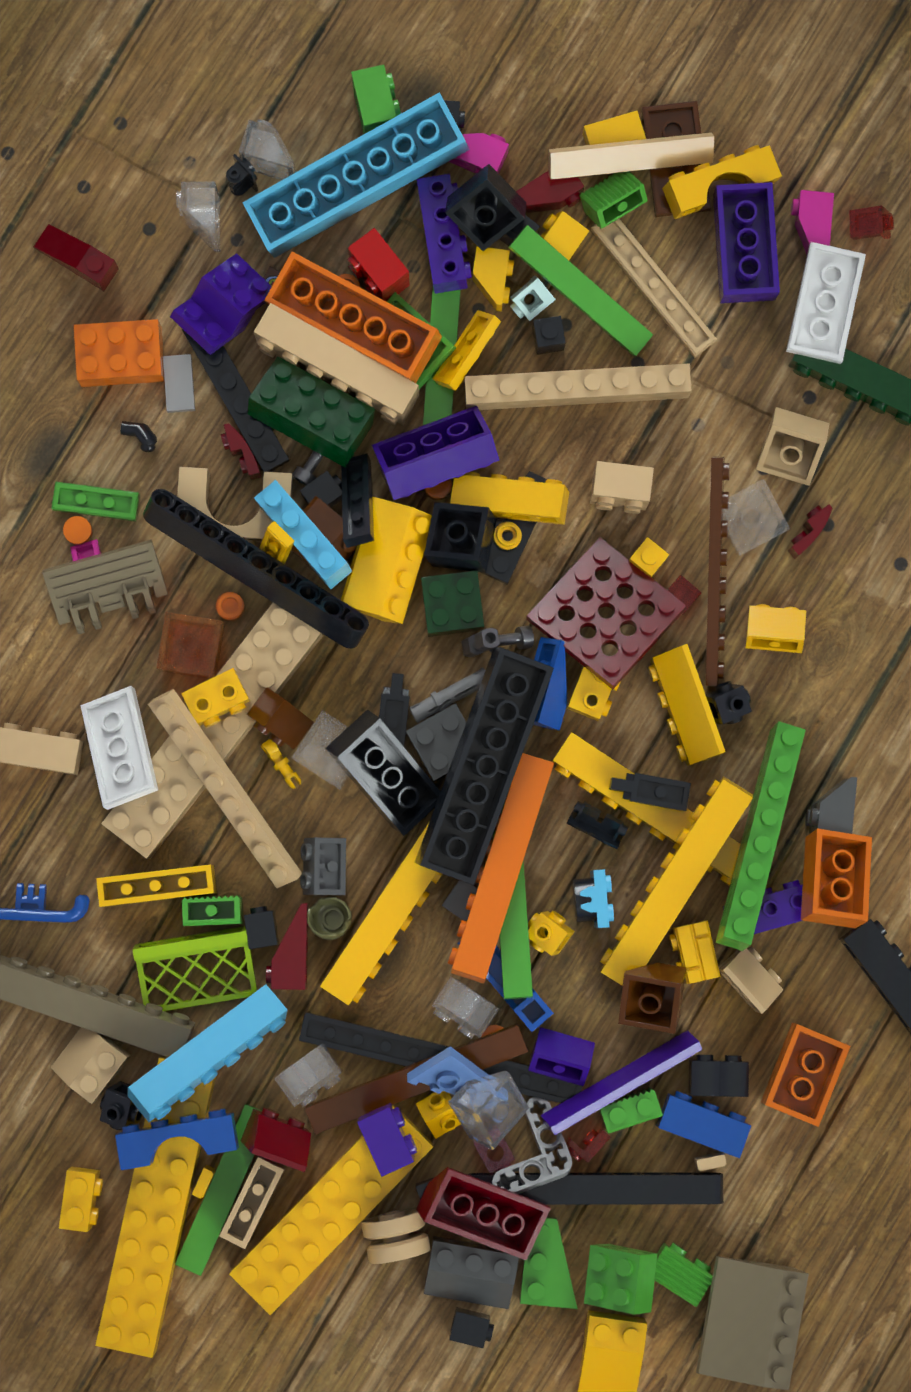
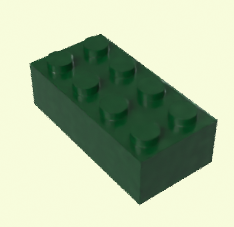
M277 356L256 386L248 401V415L343 467H346L372 428L375 409L279 356Z

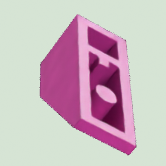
M484 133L462 134L470 150L448 162L475 174L490 164L499 173L509 150V144L505 143L506 140L496 134H490V136Z
M800 190L797 199L793 198L791 215L795 216V227L806 254H808L811 242L830 246L834 193Z

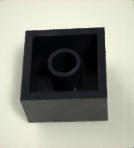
M488 164L447 197L445 213L484 251L525 219L526 202Z
M435 502L424 556L431 566L486 572L496 525V518L490 508Z

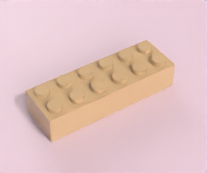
M272 303L269 304L254 330L257 344L260 346L259 350L272 358L277 355L371 406L382 414L381 418L392 425L396 423L404 425L419 398L418 384Z

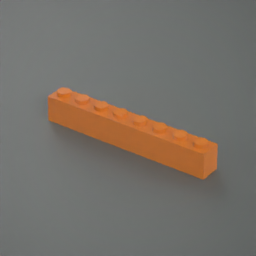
M522 753L504 802L502 814L500 813L495 827L494 839L490 840L485 854L488 857L485 867H480L475 883H479L476 894L470 893L465 909L470 910L467 921L461 920L457 937L462 938L459 948H452L448 964L453 965L452 974L485 983L552 772L553 762Z

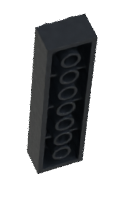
M494 647L417 854L416 864L469 884H475L552 675L553 667L507 649Z

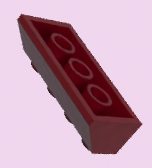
M446 1167L428 1183L416 1208L422 1220L428 1224L527 1260L551 1209L548 1205Z

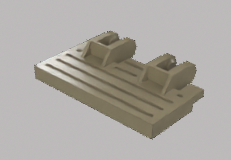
M152 539L42 571L59 625L71 622L68 613L70 609L78 634L85 633V625L79 610L87 607L92 625L96 630L102 628L95 602H99L102 613L125 607L122 596L125 594L133 619L139 618V609L135 603L134 594L143 592L149 614L156 613L149 587L153 586L156 598L168 595Z

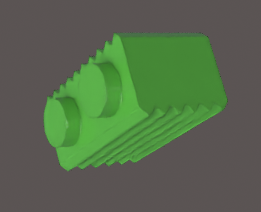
M630 171L614 173L608 179H604L603 182L600 181L598 185L595 184L594 187H590L585 193L581 192L580 194L586 216L588 215L600 229L648 201L644 184Z
M231 895L230 897L208 896L207 898L203 896L201 898L184 897L182 900L183 926L243 924L242 897L240 895Z
M650 1087L647 1090L643 1089L642 1092L637 1091L636 1094L632 1092L631 1096L628 1094L626 1097L622 1096L620 1099L599 1110L608 1134L663 1116L656 1092Z
M672 1242L671 1246L663 1243L657 1252L655 1281L697 1307L712 1283L713 1275L709 1272L711 1267L698 1258L693 1262L685 1257L687 1251Z

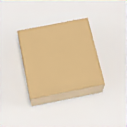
M722 1152L694 1157L695 1167L699 1171L727 1165L725 1154Z

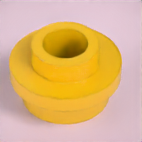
M502 522L495 528L493 538L499 548L511 550L519 545L522 533L515 523ZM510 531L513 535L512 540H504L502 533Z

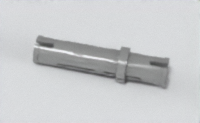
M481 668L438 693L436 691L430 693V697L409 707L417 724L479 690L486 670Z

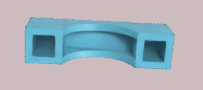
M276 480L254 497L257 504L272 522L275 521L294 540L293 545L330 589L352 572L347 561Z

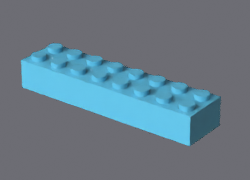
M439 92L242 203L265 247L275 258L470 149Z

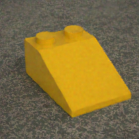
M588 1310L577 1392H637L647 1332L645 1318Z

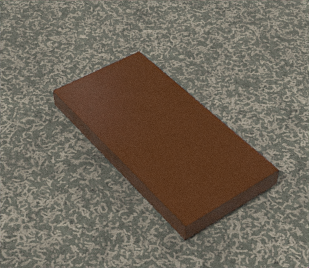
M697 101L642 107L646 139L701 134ZM701 164L649 169L655 217L673 215L662 189L669 181V177L684 171L685 175L692 173L694 168ZM709 188L707 192V203L701 208L700 211L697 212H706L711 210Z

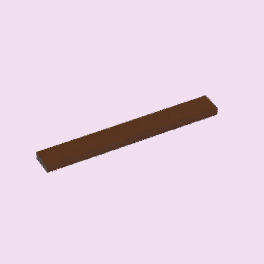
M518 1023L453 1048L482 1070L528 1052V1047ZM432 1057L306 1105L304 1109L315 1135L357 1119L389 1103L393 1105L429 1091L430 1086L420 1082L417 1085L408 1083L407 1073Z

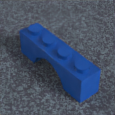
M496 945L486 978L504 998L501 950ZM533 988V998L504 999L531 1032L554 1014Z
M219 1109L208 1112L209 1117L200 1119L197 1118V1114L179 1117L180 1122L169 1124L168 1119L151 1122V1127L140 1129L139 1124L122 1127V1132L115 1135L120 1169L127 1170L150 1166L161 1143L172 1137H188L195 1140L203 1147L207 1155L237 1150L239 1143L234 1113L226 1114V1109Z

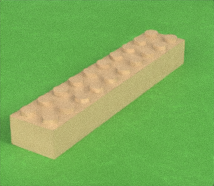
M275 603L271 604L217 674L219 675L232 668L236 670L250 699V702L245 704L247 708L234 715L227 712L219 716L221 721L208 728H205L204 724L200 726L224 762L228 760L256 722L247 713L264 690L268 687L279 694L323 637L322 633ZM170 736L151 759L158 791L114 807L101 823L146 859L153 857L206 788Z

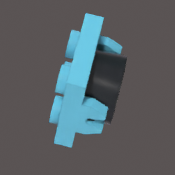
M605 869L590 871V878L573 879L576 922L594 921V928L609 927V921H614L613 904H608L607 893L612 892L611 876L605 875Z

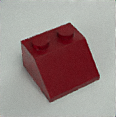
M263 1107L262 1111L253 1109L240 1140L252 1154L305 1172L311 1140V1132L304 1127L305 1122L293 1117H289L288 1121L278 1118V1112Z

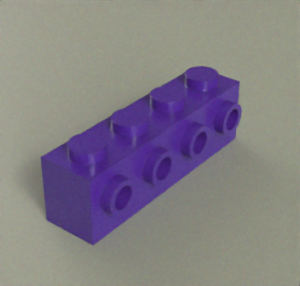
M450 174L417 179L434 292L437 294L467 289V279L472 278L470 263L469 261L464 262L462 254L463 252H468L465 235H459L457 224L445 213L447 197L458 189L457 183H451Z
M799 880L782 884L783 890L776 892L772 891V887L765 889L754 934L803 921L801 920L803 884L800 885Z

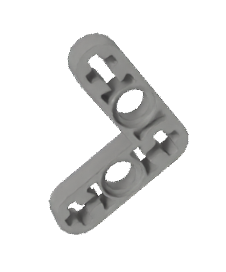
M532 1097L528 1100L525 1107V1116L541 1155L497 1171L493 1176V1185H499L501 1177H505L507 1181L515 1179L516 1174L514 1172L519 1171V1179L523 1185L518 1186V1180L510 1183L509 1191L520 1194L563 1178L571 1171L572 1158L562 1132L556 1135L557 1139L552 1144H545L540 1139V1134L544 1130L550 1129L544 1123L540 1125L538 1115L536 1113L531 1114V1112L533 1111V1105L538 1104L539 1108H545L543 1113L552 1109L548 1100ZM559 1146L562 1149H557V1155L560 1161L566 1160L563 1170H559L557 1166L552 1167L555 1160L552 1151ZM529 1166H534L540 1171V1177L535 1181H530L524 1176V1170Z

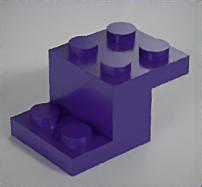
M236 253L202 276L192 297L175 308L170 318L211 355L246 329L255 311L266 303L264 300L272 286Z

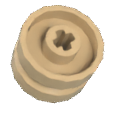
M416 1208L390 1211L361 1221L364 1238L369 1240L381 1239L371 1243L366 1248L369 1264L400 1261L422 1255L431 1250L428 1234L414 1232L425 1225Z

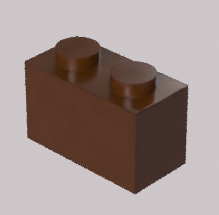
M268 687L247 713L249 717L256 721L253 727L265 736L270 732L271 734L268 738L281 748L285 743L292 749H295L314 724L311 719Z

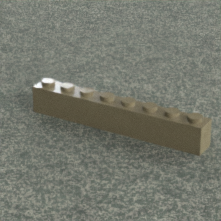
M0 955L1 1000L166 1057L172 1055L191 1039L196 1022L190 1021V1018L184 1014L162 1011L163 1008L156 1004L147 1003L145 1006L135 1002L136 999L130 995L119 994L118 996L109 993V990L104 986H89L81 983L82 980L75 976L66 975L63 977L54 974L55 971L49 967L38 966L37 968L27 964V960L23 958H8Z

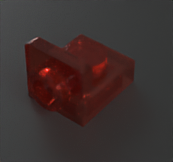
M882 205L849 210L850 235L853 240L878 236L884 239L891 238L890 230L894 229L893 215Z
M601 1127L598 1131L592 1129L582 1141L586 1144L583 1148L570 1137L566 1140V1143L570 1146L568 1150L571 1156L578 1162L584 1159L588 1163L611 1136Z

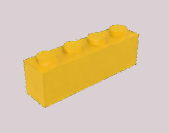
M468 472L461 477L454 478L450 504L489 507L495 518L565 525L569 491L559 480L547 479L545 483L535 482V479L530 477H518V480H511L501 474H491V477H480V474L476 472Z
M211 864L96 878L99 907L217 893L214 865Z

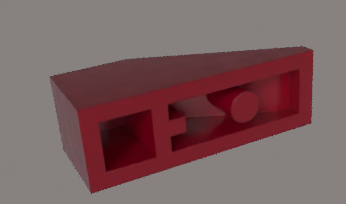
M548 170L516 192L526 202V213L559 210L566 205L568 207L576 205L581 200L580 194L584 192L585 186L579 177L550 179Z
M50 224L47 225L33 246L39 252L103 292L119 270L114 259Z
M301 903L271 960V966H266V983H271V989H307V911L309 903Z

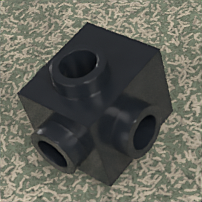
M731 681L718 684L715 686V691L706 694L713 718L717 724L738 723L743 720L744 715L752 712L749 704L751 698L743 685L732 684Z
M122 1081L106 1089L100 1103V1109H102L100 1121L109 1124L115 1130H122L124 1126L134 1125L143 1116L127 1096L130 1084Z

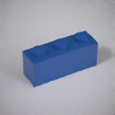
M676 1091L675 1096L667 1094L661 1110L663 1116L658 1118L656 1124L658 1128L740 1159L751 1129V1125L745 1122V1116L730 1111L728 1116L719 1113V1106L703 1101L702 1106L691 1102L692 1096Z

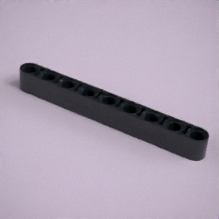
M156 489L152 492L143 512L145 521L339 645L349 649L358 646L369 627V621L362 613L165 489Z
M578 1172L569 1173L563 1178L525 1191L519 1195L545 1205L723 1204V1173ZM469 1173L468 1175L492 1184L495 1173ZM515 1173L516 1178L509 1181L505 1177H501L500 1184L497 1186H503L506 1190H509L510 1183L518 1180V1186L523 1184L519 1179V1173ZM524 1173V1176L530 1181H535L540 1177V1173Z

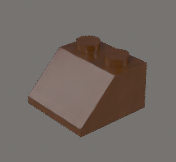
M315 496L303 512L347 561L355 552L357 545L349 548L346 547L343 541V518L320 498ZM293 545L291 551L301 561H303L312 571H314L310 564L302 556V554Z
M654 963L625 971L618 1024L675 1034L681 1012L686 967Z

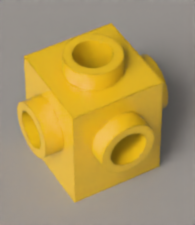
M553 910L551 913L549 911L541 912L540 914L535 913L528 922V933L531 940L529 944L541 953L546 951L551 956L558 955L575 931L564 924L566 919Z
M442 1091L440 1094L433 1092L415 1103L435 1139L466 1122L460 1112L465 1109L462 1102L456 1100V1095L451 1096L448 1092Z

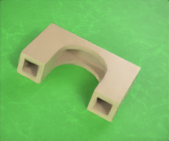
M179 467L177 497L217 521L211 515L208 506L210 483L208 468ZM264 472L263 490L276 480L289 496L293 498L294 478L292 473ZM260 508L256 516L245 524L238 526L220 524L255 545V542H262L266 529L272 521Z

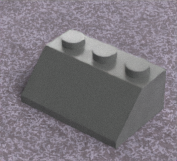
M433 1236L424 1294L509 1309L519 1258L487 1245Z

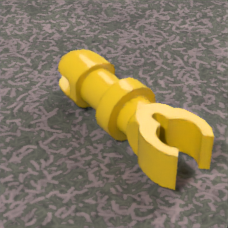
M268 739L264 742L261 748L275 764L273 766L274 769L281 772L290 788L296 789L291 778H294L299 785H301V779L296 771L294 772L289 766V759L282 756L279 748L272 740Z

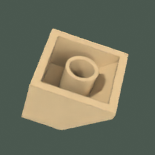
M776 407L766 433L756 470L810 486L827 442L830 423Z
M753 947L746 948L744 951L737 950L719 966V971L755 1012L762 1014L784 990L779 985L782 980L771 968L767 971L760 964L763 959Z
M81 1027L51 1068L72 1090L93 1104L97 1102L131 1055L105 1035Z

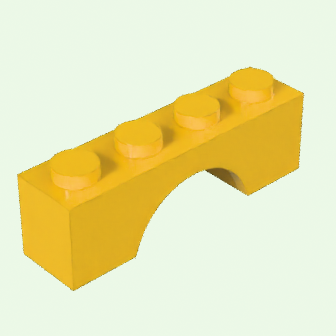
M755 145L746 149L743 155L735 157L734 154H730L719 159L718 164L712 166L709 163L701 164L694 168V172L686 175L684 171L678 172L669 177V181L662 189L673 217L677 219L701 210L707 203L708 188L713 182L731 180L738 184L768 182L775 184L782 175L770 145L763 148Z

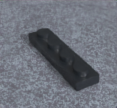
M368 453L352 457L346 467L341 466L343 541L347 548L374 541L371 460Z

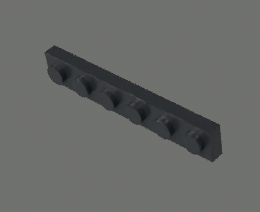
M182 329L263 472H271L289 462V458L271 427L248 415V401L251 393L224 346L210 355Z

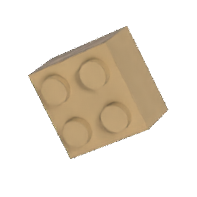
M597 461L593 472L590 504H596V509L612 510V507L624 508L623 511L626 513L639 514L640 510H646L650 502L654 468Z

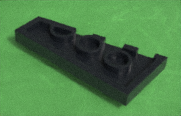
M530 471L525 476L535 479V482L545 483L547 480ZM496 518L495 528L502 522H513L520 528L522 538L519 545L511 550L499 548L493 538L487 570L481 573L508 585L537 522ZM510 531L502 533L504 540H512L513 535Z

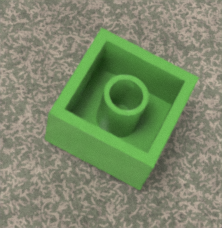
M384 64L351 72L353 92L363 134L401 114L398 99L392 100L395 99L392 73L386 74Z
M613 1244L590 1245L584 1304L633 1315L650 1313L658 1254Z

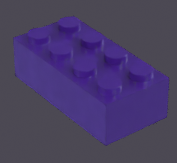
M772 182L716 185L713 193L720 303L775 301L780 293Z
M477 406L372 445L381 473L393 500L408 497L412 493L425 488L435 487L441 482L461 477L465 473L478 468L488 467L500 460L492 433Z

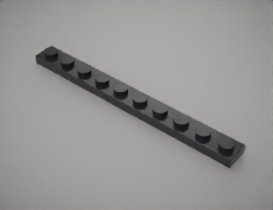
M305 1012L299 1041L403 1066H409L435 1056L450 1047ZM509 1060L483 1069L484 1072L506 1087L508 1091L562 1103L582 1091V1086L528 1071L529 1065Z

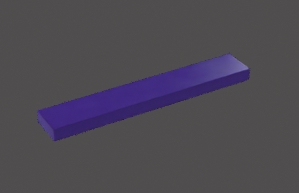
M687 1030L540 1116L550 1131L557 1135L702 1050L701 1044Z

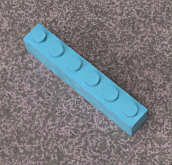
M265 984L130 1085L127 1096L148 1122L155 1118L158 1120L162 1119L171 1111L172 1108L170 1106L178 1100L184 1102L190 1098L195 1092V1087L202 1082L204 1085L211 1082L218 1075L217 1071L224 1065L227 1067L232 1066L240 1059V1053L247 1048L250 1050L256 1048L263 1041L262 1037L269 1031L275 1033L286 1023L287 1008Z

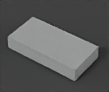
M191 354L163 356L167 413L195 411Z

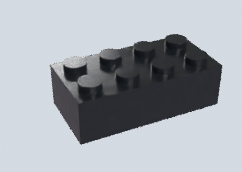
M366 710L325 748L390 826L403 836L435 808L441 791L385 723L369 710Z

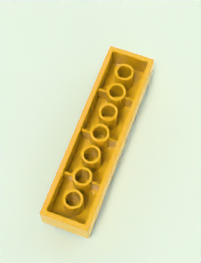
M403 1113L405 1126H402L405 1136L411 1134L417 1147L413 1163L381 1177L362 1135L230 1271L229 1275L269 1315L295 1291L433 1148V1143Z

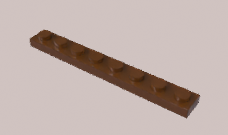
M716 456L711 458L706 686H717L719 679H724L725 668L724 662H719L720 651H725V634H720V622L725 623L726 606L721 605V594H726L727 577H722V566H727V549H722L723 537H728V520H723V509H728L729 492H724V480H729L730 463H725V457Z

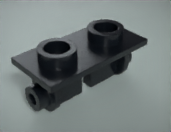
M234 154L235 164L226 172L231 193L235 196H241L251 187L257 192L256 180L258 178L253 173L256 171L246 158L241 160Z
M578 801L566 824L604 844L618 849L622 838L629 828L624 824L625 821H621L608 813L603 819L599 817L602 810L588 804L586 801L583 803Z

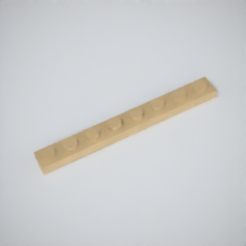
M172 689L154 698L148 704L275 887L279 888L297 880L302 872L175 690Z

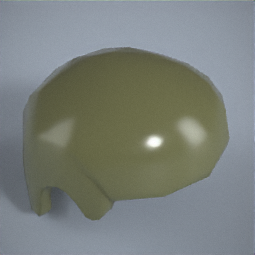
M336 897L320 898L308 909L307 924L313 934L318 937L334 940L343 936L352 924L351 910L344 901Z

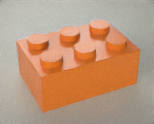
M158 319L74 325L76 376L81 387L165 382L162 326Z
M818 828L805 837L801 920L855 929L868 922L872 837Z
M792 1022L761 1103L819 1127L851 1046Z

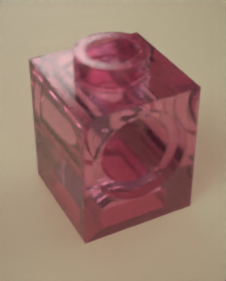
M498 1126L473 1140L489 1173L512 1166L511 1161L515 1160V1157ZM499 1145L503 1148L504 1152L500 1159L493 1160L488 1157L487 1150L490 1146Z

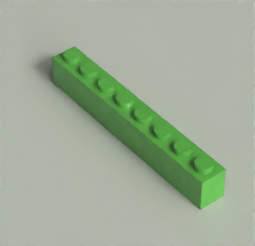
M778 721L769 732L715 943L744 951L752 944L805 729Z

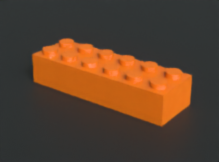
M291 252L264 300L268 305L270 303L274 304L414 383H417L442 338L437 328L294 252Z

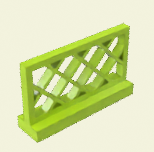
M246 926L135 944L132 949L134 961H136L143 1005L145 1006L147 1003H150L149 994L154 987L168 995L164 1003L158 1005L163 1008L162 1011L246 998L258 990L251 949H249ZM244 947L246 958L240 966L226 958L232 948ZM220 950H226L223 955L218 952ZM211 952L220 958L211 971L198 962L203 953ZM198 954L195 959L190 957V955ZM183 957L192 963L184 975L170 967L175 958ZM170 959L167 964H165L163 961H161V960ZM222 961L236 970L228 983L214 973ZM156 962L163 967V970L153 980L145 974L143 963ZM246 963L248 972L242 969ZM194 966L208 974L200 987L186 978ZM166 970L180 979L172 992L158 983ZM239 972L250 980V990L239 991L231 985ZM211 977L225 986L219 995L211 996L203 990ZM146 981L152 984L149 989L147 988ZM182 982L196 990V993L190 1000H182L174 994ZM227 989L232 991V993L224 994ZM199 993L204 996L202 998H196L199 995ZM171 998L174 999L175 1001H177V1002L168 1003Z

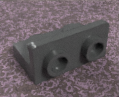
M304 838L300 851L303 860V872L300 876L303 895H345L346 838Z

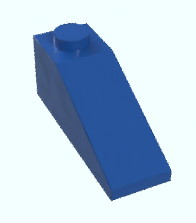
M540 637L534 660L551 666L554 669L533 725L560 731L567 707L565 647L563 646L565 642Z

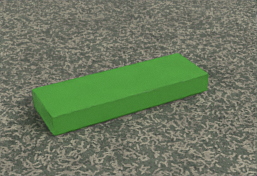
M55 481L51 509L53 511L136 522L140 494L138 492Z

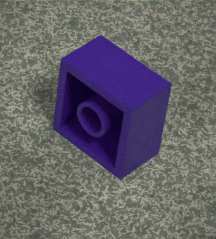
M389 1103L358 1118V1126L381 1177L414 1162V1154L417 1153V1147L411 1134L405 1136L402 1126H405V1120L399 1107L393 1109L392 1104Z

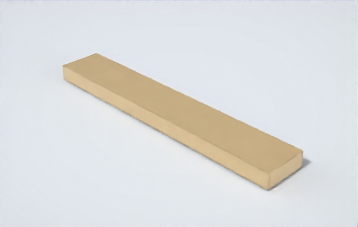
M711 132L548 149L550 179H561L713 163L714 135Z
M620 219L602 229L597 224L591 227L593 234L694 358L717 341V338Z

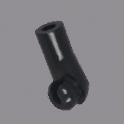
M122 421L121 435L137 437L141 443L140 448L144 452H153L155 450L157 437L148 425Z

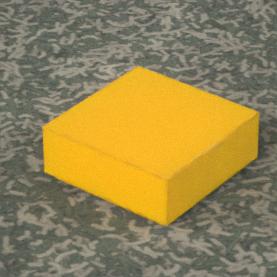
M208 1165L203 1168L192 1195L200 1199L205 1196L216 1172L215 1168Z

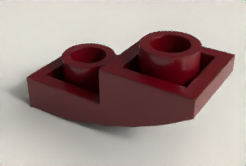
M229 423L224 424L225 433L221 434L224 449H230L233 457L243 454L244 457L239 458L243 474L248 473L251 480L261 478L259 467L248 444L235 428Z
M830 504L823 509L818 505L806 515L809 520L803 526L809 534L807 535L803 531L791 540L793 546L788 550L794 559L814 542L825 527L833 509Z

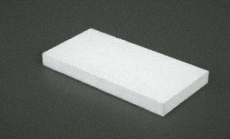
M814 242L810 243L786 352L838 364L842 363L866 254Z
M129 686L80 705L103 808L108 810L158 791L135 688Z

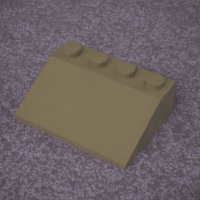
M716 1256L696 1373L760 1387L789 1390L809 1274L790 1266Z

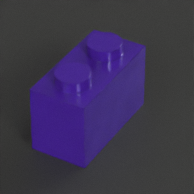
M540 1027L534 1043L528 1071L584 1086L590 1070L595 1043Z

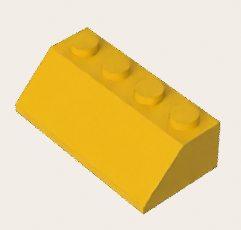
M372 497L374 541L357 545L350 567L352 572L347 577L341 601L360 613L381 621L403 624L425 551L432 515L410 506Z
M688 644L653 657L650 660L651 665L648 666V671L652 681H657L661 692H658L657 696L662 709L667 707L670 716L669 719H666L671 735L676 734L680 745L676 746L680 761H686L687 766L725 753L726 751Z

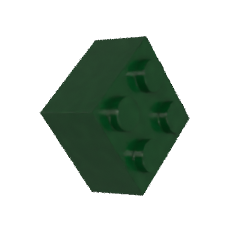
M478 571L421 577L428 637L484 630Z

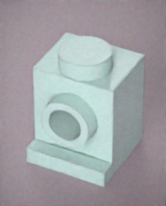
M533 276L529 282L510 297L514 302L510 307L520 319L525 316L531 321L556 299L537 276ZM528 294L534 296V301L531 304H526L524 301L525 296Z

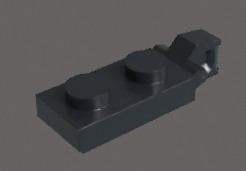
M392 673L391 687H384L381 694L379 718L404 746L410 701L409 689H403L404 674Z
M627 773L626 780L613 777L610 779L609 790L623 792L622 799L629 800V802L679 811L687 810L691 787L689 782L639 773Z

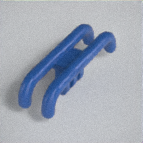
M17 883L15 908H0V920L76 922L87 913L90 900L87 895H78L75 898L74 907L69 911L45 910L46 884H40L39 895H35V884H29L28 893L24 895V883Z

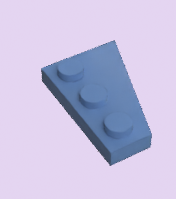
M451 1046L407 1073L408 1083L417 1085L419 1082L430 1086V1091L438 1094L442 1091L456 1095V1100L485 1111L508 1098V1089Z

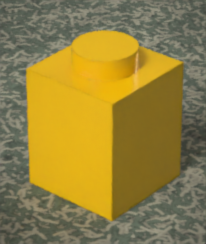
M647 537L631 556L629 562L652 578L666 561L669 554Z

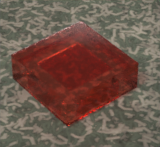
M682 575L668 588L671 594L687 605L682 615L701 595V592Z

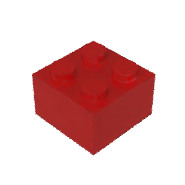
M375 227L348 247L349 258L347 261L350 264L348 268L357 280L360 278L364 280L367 292L387 302L395 292L399 294L410 286L409 271Z

